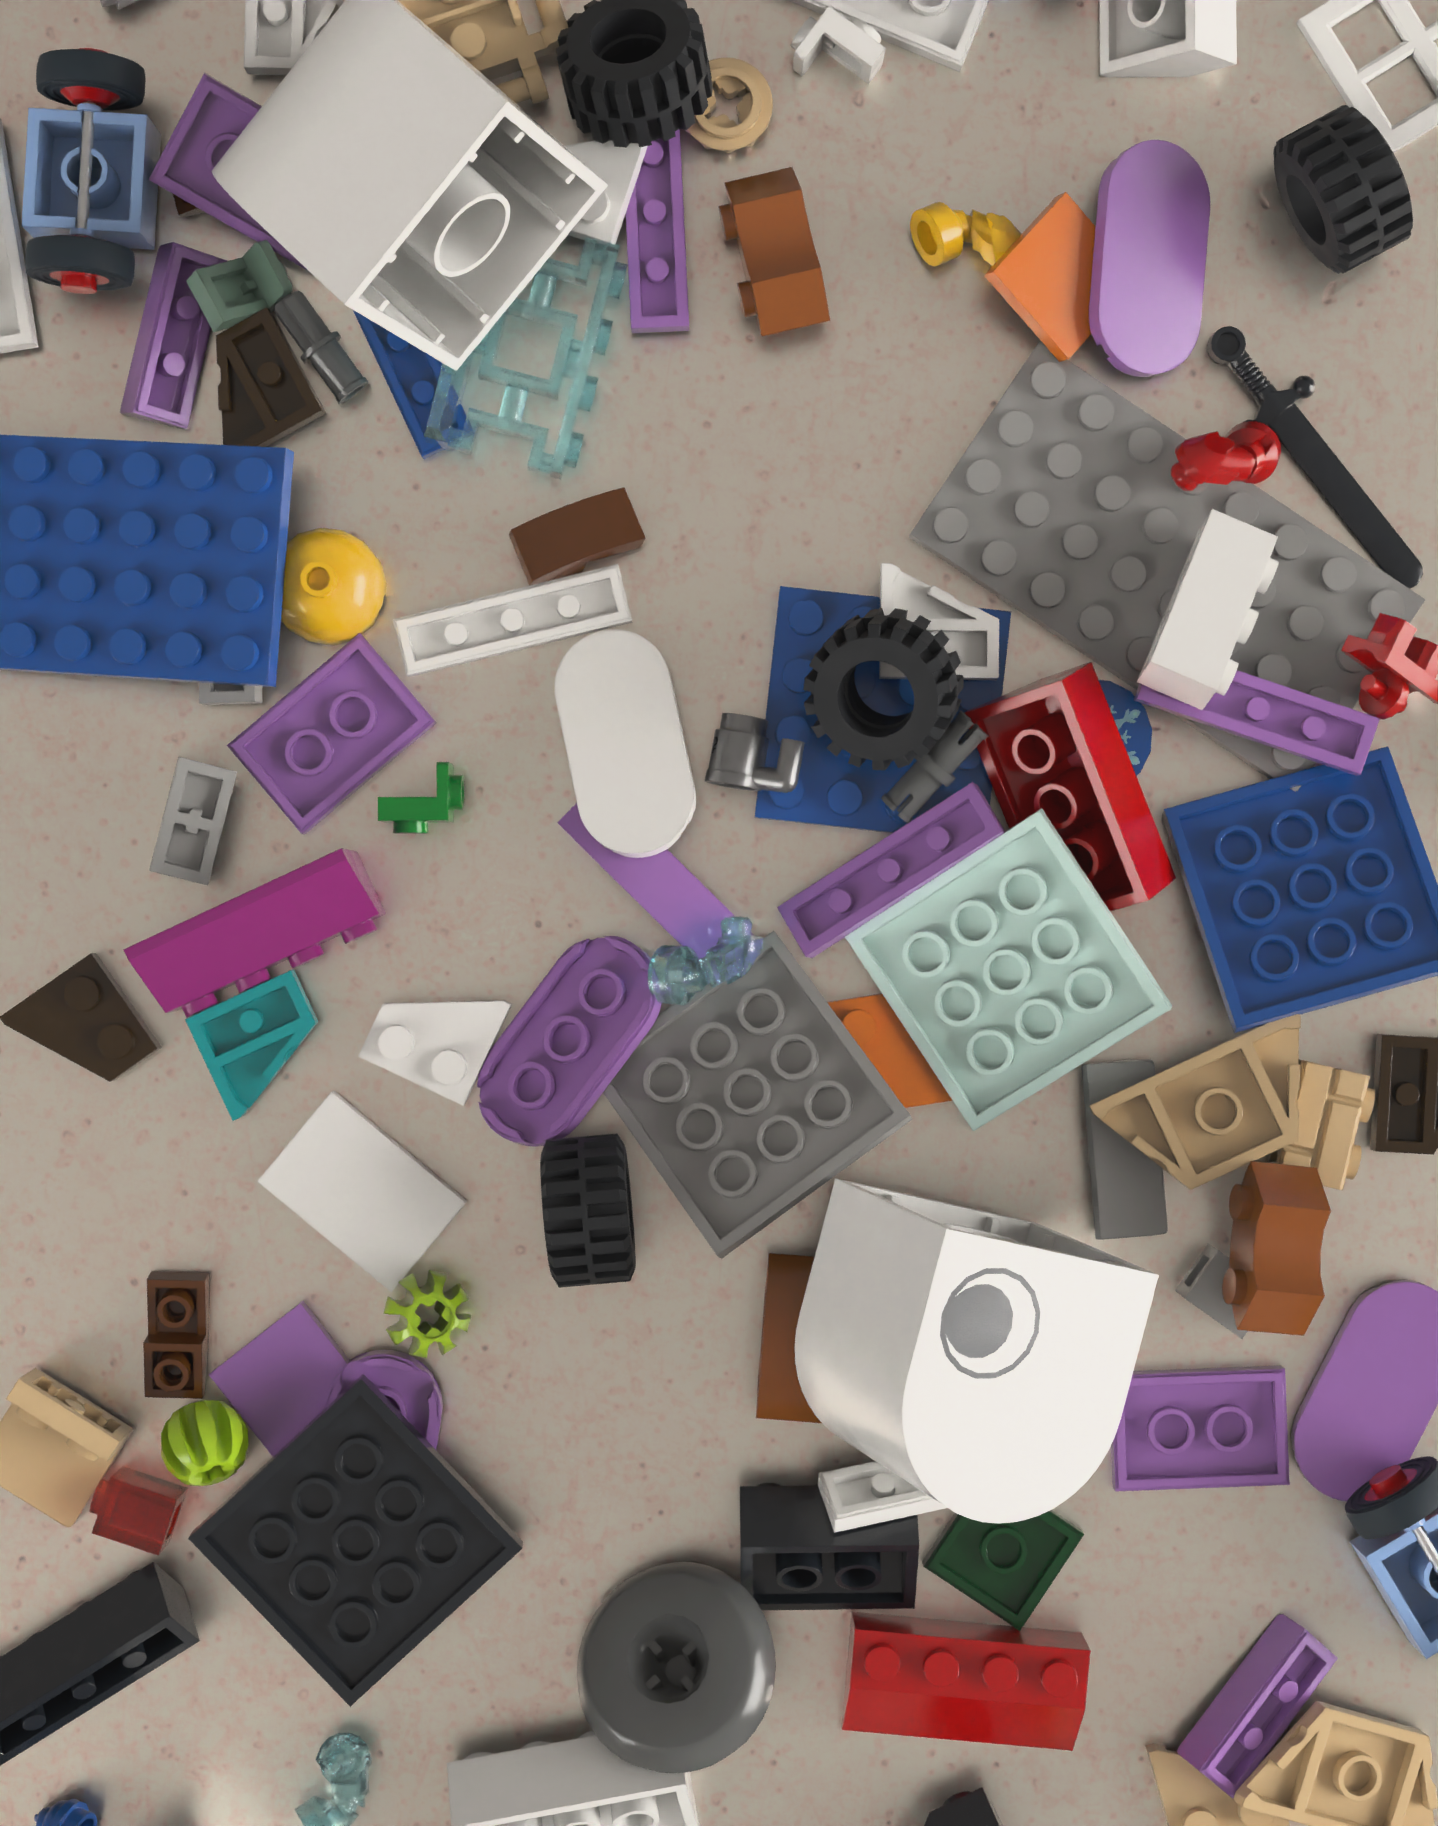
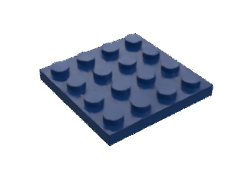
M780 586L765 718L768 721L765 737L769 739L764 767L777 768L782 739L798 740L805 744L796 788L788 793L767 790L757 791L755 818L894 833L908 824L898 816L899 812L896 809L892 811L882 801L881 797L889 792L917 760L914 758L910 765L898 768L895 761H892L886 770H873L872 760L866 759L861 767L849 764L850 753L842 749L835 756L827 749L832 742L827 734L817 738L811 727L818 720L816 714L806 715L804 702L811 695V692L803 690L805 677L813 669L809 664L814 655L833 633L840 629L849 619L856 615L863 618L870 610L879 609L880 597ZM979 608L999 619V678L997 680H963L964 688L958 695V699H961L958 712L962 711L965 713L970 709L1002 696L1011 611ZM867 661L856 666L855 686L859 696L868 707L880 714L889 716L904 715L913 710L914 693L908 679H879V661ZM977 747L952 773L956 779L948 787L942 784L912 817V820L972 782L979 786L990 805L992 784Z
M1388 746L1369 751L1361 775L1355 776L1326 765H1320L1164 809L1162 817L1234 1033L1262 1026L1296 1014L1301 1015L1438 976V885ZM1301 785L1298 791H1293L1290 789Z

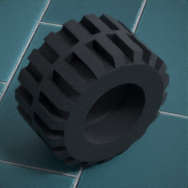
M593 0L584 5L585 11L583 13H574L568 19V28L561 30L557 39L559 47L556 48L557 62L571 117L576 120L577 127L584 134H592L593 140L602 144L612 140L614 147L627 148L630 143H638L639 147L652 145L651 141L661 138L663 141H667L676 137L675 131L679 129L687 130L695 123L694 115H702L707 109V98L712 96L713 85L703 27L700 24L699 15L694 8H687L685 0Z
M1347 105L1340 106L1276 142L1273 151L1274 171L1284 207L1305 245L1327 268H1330L1335 273L1344 274L1409 239L1411 229L1413 228V214L1410 193L1405 177L1383 135L1357 109L1352 106L1349 108Z
M883 608L870 610L863 618H860L859 615L854 616L833 633L814 655L809 664L813 669L805 677L803 690L811 692V695L804 702L806 715L816 714L818 720L811 728L817 738L824 734L830 737L832 742L827 749L835 756L842 749L850 753L851 756L848 763L857 767H861L865 760L869 759L872 760L873 770H886L892 761H895L897 767L901 768L910 765L916 755L922 758L940 740L958 712L961 703L958 695L964 688L963 675H956L955 672L961 663L957 651L947 653L944 646L950 639L942 630L935 636L926 630L931 622L930 620L921 615L914 622L907 620L908 610L895 608L889 615H884ZM867 661H881L899 669L912 686L914 693L913 710L904 715L889 716L880 714L868 707L859 696L855 686L856 666Z
M618 1133L546 1140L540 1160L542 1211L548 1263L556 1284L559 1288L631 1281L636 1267L635 1237L629 1170L623 1141Z

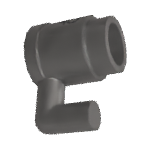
M722 713L720 729H716L714 733L705 782L748 791L792 792L798 784L805 743L798 740L782 739L777 768L764 767L769 739L765 737L768 721L748 715Z

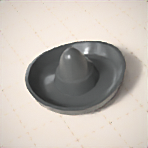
M694 1562L665 1563L640 1571L618 1585L607 1596L593 1615L582 1638L577 1661V1685L585 1718L600 1742L615 1755L632 1765L662 1773H686L712 1766L735 1752L748 1741L768 1709L773 1693L776 1671L773 1638L766 1618L756 1600L743 1585L727 1573L714 1567Z

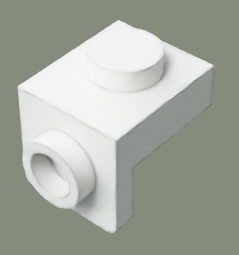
M828 6L818 21L809 17L795 35L791 43V47L796 50L793 58V70L803 76L823 50L869 84L882 67L885 47L880 44V35L870 25L857 18L850 22Z

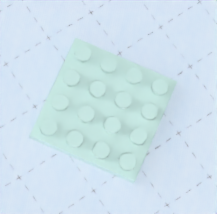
M1042 808L845 936L973 1131L1171 1010L1172 1004Z

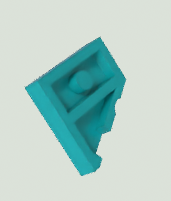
M294 969L185 1019L232 1121L246 1114L319 1022Z

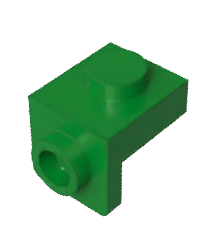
M437 762V797H378V821L393 823V833L426 834L428 833V823L454 822V810H463L464 808L463 775H454L452 763Z

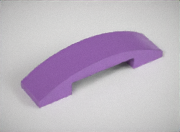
M577 803L557 822L711 975L717 973L760 941L668 850L649 857L631 858L605 848L584 826Z

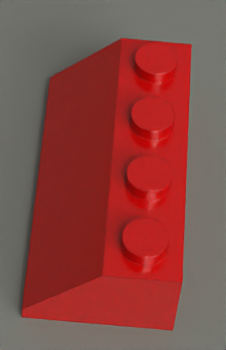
M1092 662L1042 678L965 712L971 718L973 725L976 723L988 735L977 746V749L1009 829L1042 808L1110 911L1149 901L1176 879Z
M852 1612L841 1728L848 1731L1073 1751L1086 1708L1091 1650L1082 1632L1023 1627L1019 1631L1013 1626Z

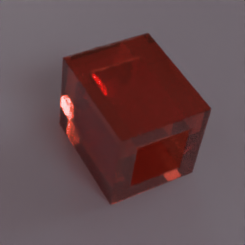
M122 1466L110 1477L109 1481L101 1479L96 1488L89 1510L90 1513L97 1515L92 1534L159 1556L171 1541L188 1488Z

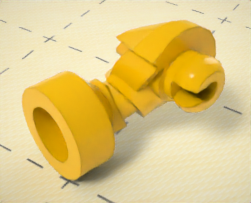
M935 202L914 211L910 221L914 245L922 259L931 266H938L959 257L963 249V243L967 242L972 243L973 250L980 252L991 268L1022 234L1004 215L999 216L994 213H987L985 215L973 209L970 215H967L963 210H952L942 202Z

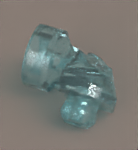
M730 916L722 919L720 923L722 937L718 938L715 946L706 950V956L699 959L695 951L687 946L664 945L659 947L654 952L648 968V986L651 995L659 1003L686 1005L693 1000L697 992L704 991L708 984L714 988L726 981L727 985L733 983L750 970L763 949L764 937L751 935L752 922L748 917Z
M338 1733L329 1737L321 1745L315 1759L320 1765L322 1775L331 1785V1792L334 1796L328 1800L314 1795L295 1808L304 1826H351L359 1816L356 1813L357 1805L365 1808V1796L369 1793L371 1753L367 1744L359 1736L352 1733Z

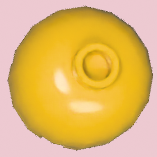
M317 528L297 534L287 542L281 621L294 634L309 642L335 646L346 643L359 633H365L376 622L379 616L378 612L383 605V599L386 595L387 583L381 562L364 541L344 530Z

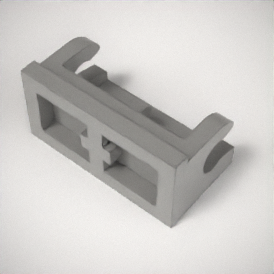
M178 757L149 868L150 871L204 885L209 884L237 771Z

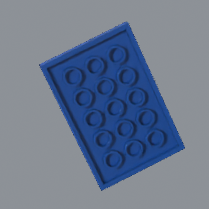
M0 435V670L276 687L294 452L288 448Z

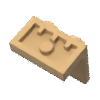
M34 1368L17 1380L6 1398L12 1404L0 1421V1486L63 1526L71 1527L76 1523L134 1429L44 1372Z

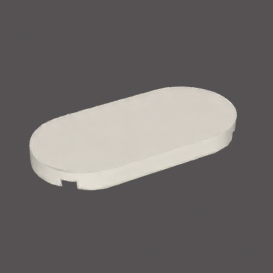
M618 629L592 633L579 640L568 650L560 662L555 677V699L579 814L588 832L605 848L625 857L643 858L653 856L670 848L681 837L680 834L686 829L688 822L690 824L696 807L695 786L670 671L659 650L650 641L636 633Z

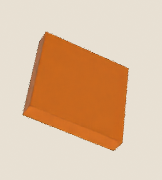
M1067 192L1056 196L984 275L1059 362L1070 359L1091 335L1089 300L1096 226Z

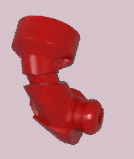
M1248 421L1236 425L1227 433L1226 437H1221L1218 431L1188 438L1175 448V454L1179 462L1172 466L1171 478L1184 491H1193L1197 488L1198 484L1203 483L1228 485L1231 481H1242L1252 484L1260 483L1274 472L1281 454L1279 438L1269 426L1256 421Z

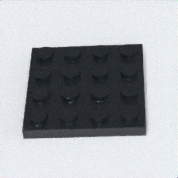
M364 1374L198 1525L188 1538L350 1707L523 1548V1541Z

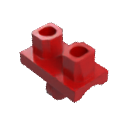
M1379 613L1367 639L1348 635L1341 649L1342 652L1372 673L1364 676L1361 680L1359 705L1368 715L1382 720L1404 711L1407 706L1408 695L1415 691L1420 692L1433 703L1438 704V680L1436 679L1438 675V645L1429 640L1414 637L1417 629L1406 620Z

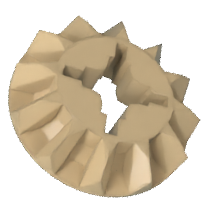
M736 58L710 60L712 85L718 93H722L728 100L736 96L738 98L743 96L742 101L736 106L739 125L734 120L730 121L725 114L711 117V113L716 109L715 91L712 90V96L707 98V109L702 115H694L695 123L687 129V133L699 141L705 149L722 150L728 154L746 146H753L762 133L768 129L771 119L773 99L769 84L754 66Z

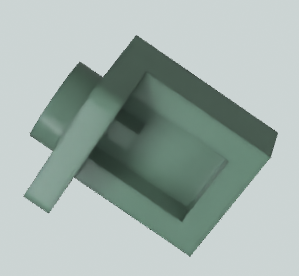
M267 240L254 243L241 258L197 269L186 280L213 332L228 329L266 307L273 312L275 305L293 290L284 265L278 260Z

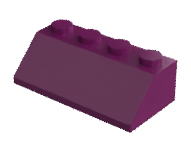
M341 848L123 950L128 961L164 1012L169 1013L183 1009L186 1018L217 1005L219 1002L215 993L235 984L239 993H242L272 979L267 969L289 960L293 969L324 955L320 946L322 943L341 935L344 943L347 944L376 931L377 928L373 920L386 913L358 852Z

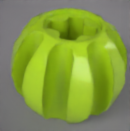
M429 1270L427 1282L422 1287H418L416 1278L412 1273L398 1282L406 1289V1295L403 1299L394 1300L389 1296L387 1297L383 1314L400 1315V1320L396 1324L387 1327L386 1331L395 1345L413 1336L408 1355L427 1358L429 1345L435 1341L438 1343L441 1354L444 1355L457 1346L450 1340V1332L455 1328L468 1331L471 1315L456 1314L455 1312L461 1303L469 1300V1297L460 1283L443 1293V1286L447 1279L446 1273ZM436 1302L434 1310L440 1315L438 1320L434 1324L428 1321L420 1324L421 1318L415 1313L417 1307L421 1303L431 1307Z
M202 1400L181 1407L166 1421L161 1432V1457L168 1471L186 1485L208 1486L222 1482L237 1473V1470L244 1464L248 1454V1429L242 1417L228 1404L219 1400Z

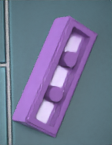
M175 242L159 247L120 408L121 414L180 429H187L211 327L186 280L197 269L223 263L227 260Z
M1284 1614L1277 1615L1180 1744L1177 1750L1178 1754L1231 1798H1234L1236 1790L1259 1766L1338 1658L1305 1628Z

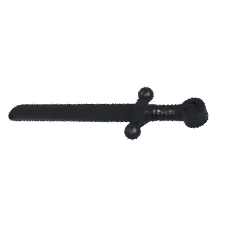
M1232 326L1222 327L1209 338L1207 344L1210 358L1216 363L1226 364L1231 371L1233 370V373L1237 374L1236 377L1240 379L1241 383H1244V387L1247 388L1248 392H1251V396L1254 397L1253 399L1259 405L1254 420L1250 419L1243 422L1256 421L1268 425L1379 567L1409 589L1416 586L1423 575L1420 561L1294 403L1299 398L1304 399L1312 396L1315 391L1314 380L1306 375L1299 376L1293 383V389L1277 391L1274 385L1270 384V381L1267 380V377L1263 376V372L1259 371L1260 368L1255 367L1256 363L1252 362V358L1246 352V341L1243 333Z

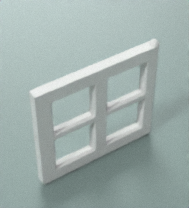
M1329 0L1300 18L1296 24L1349 108L1351 106L1369 119L1383 135L1393 153L1438 126V98L1392 126L1366 83L1412 55L1438 97V47L1434 43L1438 39V20L1425 28L1408 0H1377L1403 42L1357 70L1331 28L1375 0Z

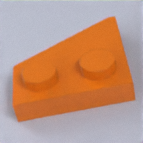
M883 994L827 1002L905 1108L953 1101Z

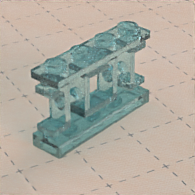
M585 238L578 266L548 258L534 275L528 301L516 298L457 371L442 364L424 434L426 443L442 447L445 450L452 448L472 455L478 427L533 441L527 464L529 471L550 474V477L562 480L565 466L576 469L584 434L574 432L579 410L591 411L599 380L598 377L589 375L593 355L597 353L605 356L613 326V321L603 319L608 297L620 298L628 264L618 262L620 245L608 242L606 246L598 244L596 240ZM592 264L602 266L584 339L580 341L573 339L578 323V315L551 308L557 280L587 287ZM507 314L562 329L549 380L495 366ZM474 353L482 355L478 370L479 379L504 385L506 388L499 415L469 408L462 431L455 429L460 404L462 403ZM563 377L573 379L555 452L552 455L544 452L549 429L522 422L521 420L529 392L558 400Z

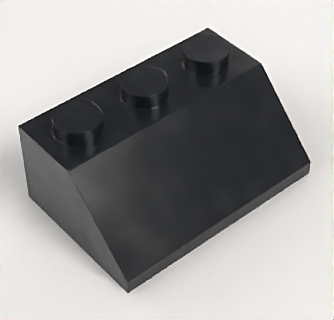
M762 1483L757 1486H740L741 1585L753 1596L761 1610L915 1609L919 1557L917 1515L834 1533L818 1484L781 1486L776 1483Z

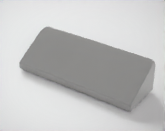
M1126 1059L1081 1065L1095 1238L1104 1240L1154 1236L1167 1233L1168 1224L1163 1169L1093 1115L1089 1107L1091 1104L1154 1076V1062L1150 1059Z

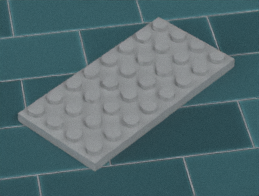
M1039 341L910 533L909 538L1137 690L1139 683H1137L1138 677L1197 532L1212 509L1278 536L1270 558L1279 561L1277 570L1265 594L1256 592L1250 607L1259 612L1258 618L1247 642L1244 645L1236 642L1230 657L1231 660L1239 663L1237 670L1353 709L1359 700L1362 678L1372 673L1341 651L1348 635L1367 639L1379 613L1398 617L1410 623L1426 599L1252 483L1231 481L1228 485L1203 483L1198 484L1197 488L1193 491L1180 489L1171 478V468L1176 462H1179L1175 454V448L1186 439L1070 361L1059 362L1048 348ZM1175 715L1269 779L1309 769L1317 763ZM1301 785L1290 789L1293 791H1298Z

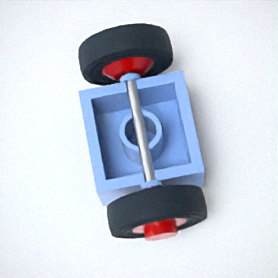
M93 48L53 50L41 54L38 59L36 69L38 92L50 100L77 107V110L28 108L22 227L33 238L28 241L26 247L25 268L26 274L31 278L47 284L60 286L62 290L67 292L94 294L97 290H117L130 287L134 279L135 258L133 251L129 248L154 250L158 185L150 181L149 177L160 158L161 134L147 114L102 112L103 110L131 109L142 104L145 96V70L141 65L130 59Z
M1426 1456L1387 1467L1375 1474L1350 1496L1345 1504V1511L1354 1529L1359 1534L1358 1537L1349 1542L1408 1641L1428 1659L1438 1653V1461L1434 1457Z

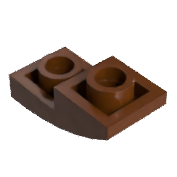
M624 487L563 506L511 529L509 533L529 586L580 573L584 570L587 562L639 549L646 539Z
M151 1271L147 1278L148 1335L143 1342L145 1397L203 1399L208 1359L209 1273Z

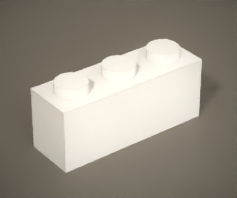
M1212 509L1194 539L1137 683L1200 710L1204 709L1215 693L1223 696L1226 694L1239 665L1238 662L1230 659L1235 644L1238 642L1244 645L1247 642L1258 618L1259 612L1250 608L1256 592L1265 594L1279 564V561L1270 558L1278 536Z

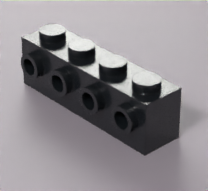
M152 1562L141 1570L131 1573L125 1580L93 1600L83 1603L69 1615L45 1630L32 1635L27 1641L1 1656L0 1766L200 1641L183 1586L156 1563Z

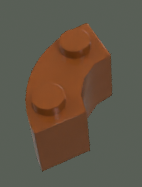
M793 167L725 182L729 204L718 206L725 240L736 239L746 281L737 283L744 317L756 316L761 336L830 321L822 270L809 227L802 189Z
M1250 1161L1242 1184H1235L1229 1197V1212L1233 1219L1229 1269L1224 1275L1222 1284L1223 1299L1226 1304L1232 1305L1237 1330L1304 1336L1325 1296L1321 1280V1247L1324 1229L1331 1209L1317 1168Z
M769 1253L758 1369L756 1418L822 1423L815 1416L804 1397L795 1365L796 1328L814 1261L813 1256Z

